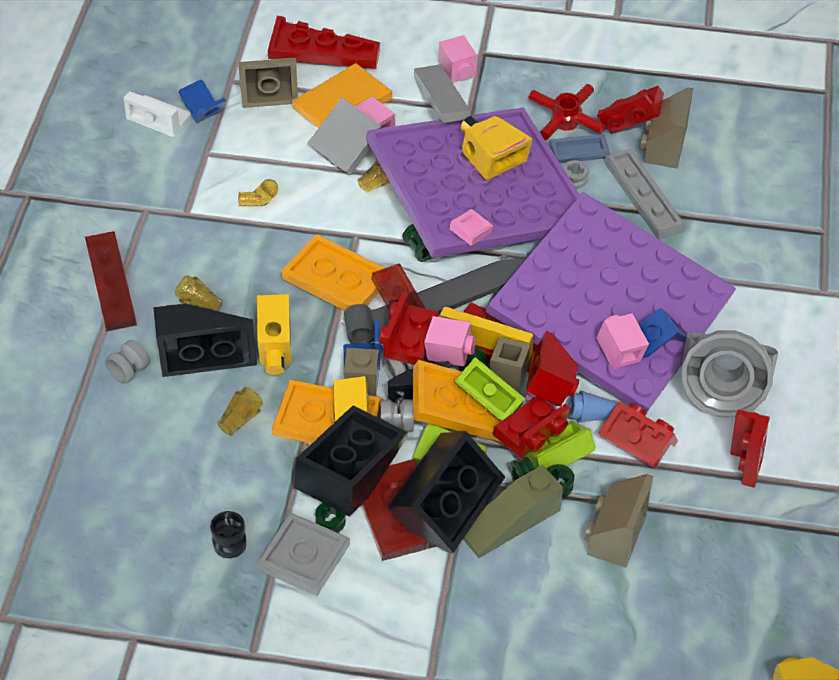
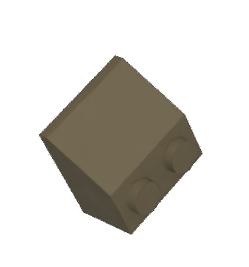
M296 58L239 62L243 108L292 104V100L298 97Z
M687 87L664 99L659 116L646 121L645 131H649V134L643 133L640 150L645 151L644 163L678 169L687 131L693 88Z
M645 474L611 483L607 495H600L595 509V514L598 515L596 522L590 520L584 540L589 541L587 555L627 568L647 516L654 476Z

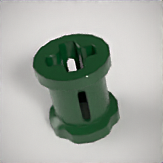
M411 224L403 232L402 238L406 244L411 245L414 249L415 258L420 262H426L432 259L416 228Z

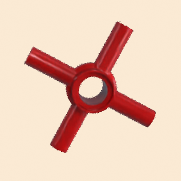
M586 84L576 95L573 93L559 94L555 100L536 90L530 92L528 97L530 101L552 111L553 118L540 131L544 140H548L558 129L570 131L575 129L578 124L599 134L604 132L605 123L582 113L581 105L594 92L592 85Z

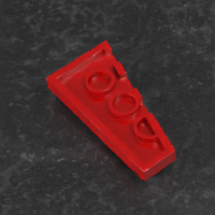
M278 15L268 47V59L296 58V62L336 66H352L356 63L362 68L377 69L380 54V42L346 34L344 37L338 36L334 33V30L324 27L322 31L309 28V23L298 21L296 24L286 22V17Z

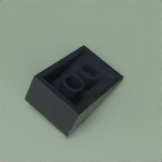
M186 303L153 307L162 377L257 365L253 319Z
M353 405L296 458L294 488L350 517L370 497L406 441L408 432Z

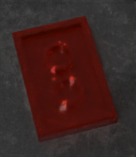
M416 459L390 465L370 497L361 505L382 561L437 547L408 531L387 508L418 466Z

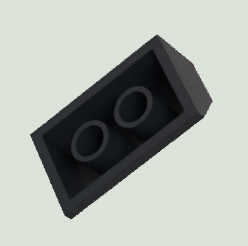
M467 431L441 433L387 508L408 531L448 553H454L505 479V476Z

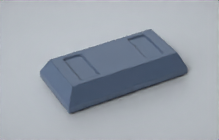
M604 134L548 140L550 149L559 163H567L572 160L605 159V156L611 154Z

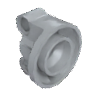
M718 330L710 334L690 332L686 335L682 354V384L689 399L702 411L717 417H735L737 410L752 412L766 400L772 387L778 351L773 347L762 345L752 336L736 330ZM720 355H733L740 358L743 362L737 369L725 370L717 365L715 358Z

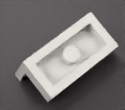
M129 91L123 98L126 119L175 137L191 119L190 112L147 95L141 96Z

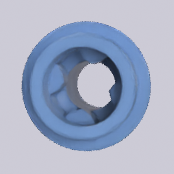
M580 391L575 393L573 397H570L569 418L576 419L577 423L606 420L618 402Z

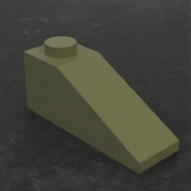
M543 465L516 479L487 505L463 540L476 556L481 558L561 510L563 487Z

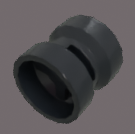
M224 511L217 514L212 519L210 525L214 551L223 558L231 559L238 557L245 551L247 546L244 519L234 511Z

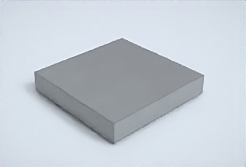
M341 97L308 141V144L351 175L371 148L366 140L367 130L383 127Z
M289 513L257 561V570L318 596L350 546V538L293 513Z

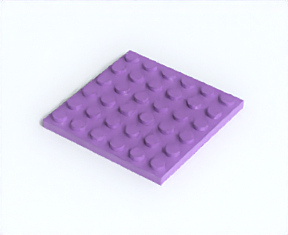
M524 107L470 115L478 122L498 116L533 139L526 162L489 180H486L462 152L465 133L460 127L464 120L445 124L441 120L367 130L366 140L432 258L544 239L580 196ZM470 209H473L493 225L492 233L472 246L449 229L452 220Z
M582 192L487 306L486 312L507 326L532 333L533 343L538 345L546 331L551 332L578 364L577 372L628 405L634 403L648 412L681 367L685 342L675 336L649 357H642L640 362L612 369L596 339L604 320L613 315L623 316L632 313L639 325L658 309L662 308L674 318L685 335L690 332L705 333L732 297L736 288Z

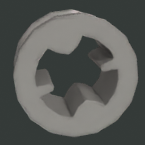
M578 160L565 163L563 169L575 188L578 189L585 186L588 181V166Z

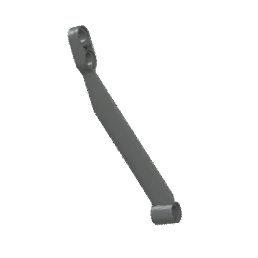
M528 257L495 261L409 296V305L438 311L441 314L444 307L454 309L501 290ZM392 303L372 310L364 304H355L348 307L343 314L348 342L351 344L371 343L375 338L374 320H379L381 333L383 325H388L390 322L389 313Z

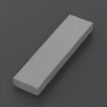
M441 64L414 69V78L443 124L462 121L470 116L469 107Z
M631 148L605 156V165L656 238L660 240L684 232L685 223Z

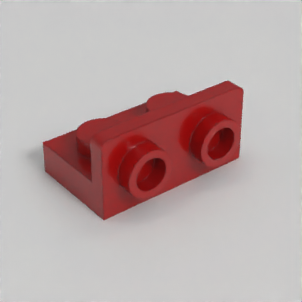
M659 86L648 90H641L633 96L618 99L609 107L599 110L597 117L606 124V128L611 134L658 117L664 92Z
M402 292L398 303H392L389 313V324L383 325L381 329L379 343L383 344L384 358L413 365L418 360L423 361L426 354L424 341L432 317H439V312L409 305V293Z
M536 396L497 424L492 435L522 459L531 451L534 453L539 451L547 439L553 435L559 436L566 429L569 423L567 417L570 407L565 403L556 410L544 399Z
M619 401L598 432L599 436L655 469L670 445L675 447L678 439L673 433L675 429L661 419H657L654 422L647 418V412L638 405L630 403L627 406Z
M737 410L730 454L740 457L738 470L743 471L742 485L755 488L764 458L770 417L756 412Z

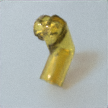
M266 179L253 192H239V206H266L278 193V184L272 179Z

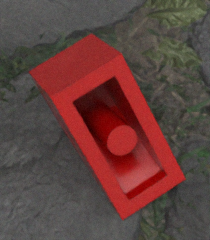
M546 331L532 353L526 391L561 407L567 396L573 397L580 381L576 378L578 364L551 332Z

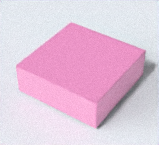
M470 209L452 220L449 229L472 246L490 235L493 225L473 209Z

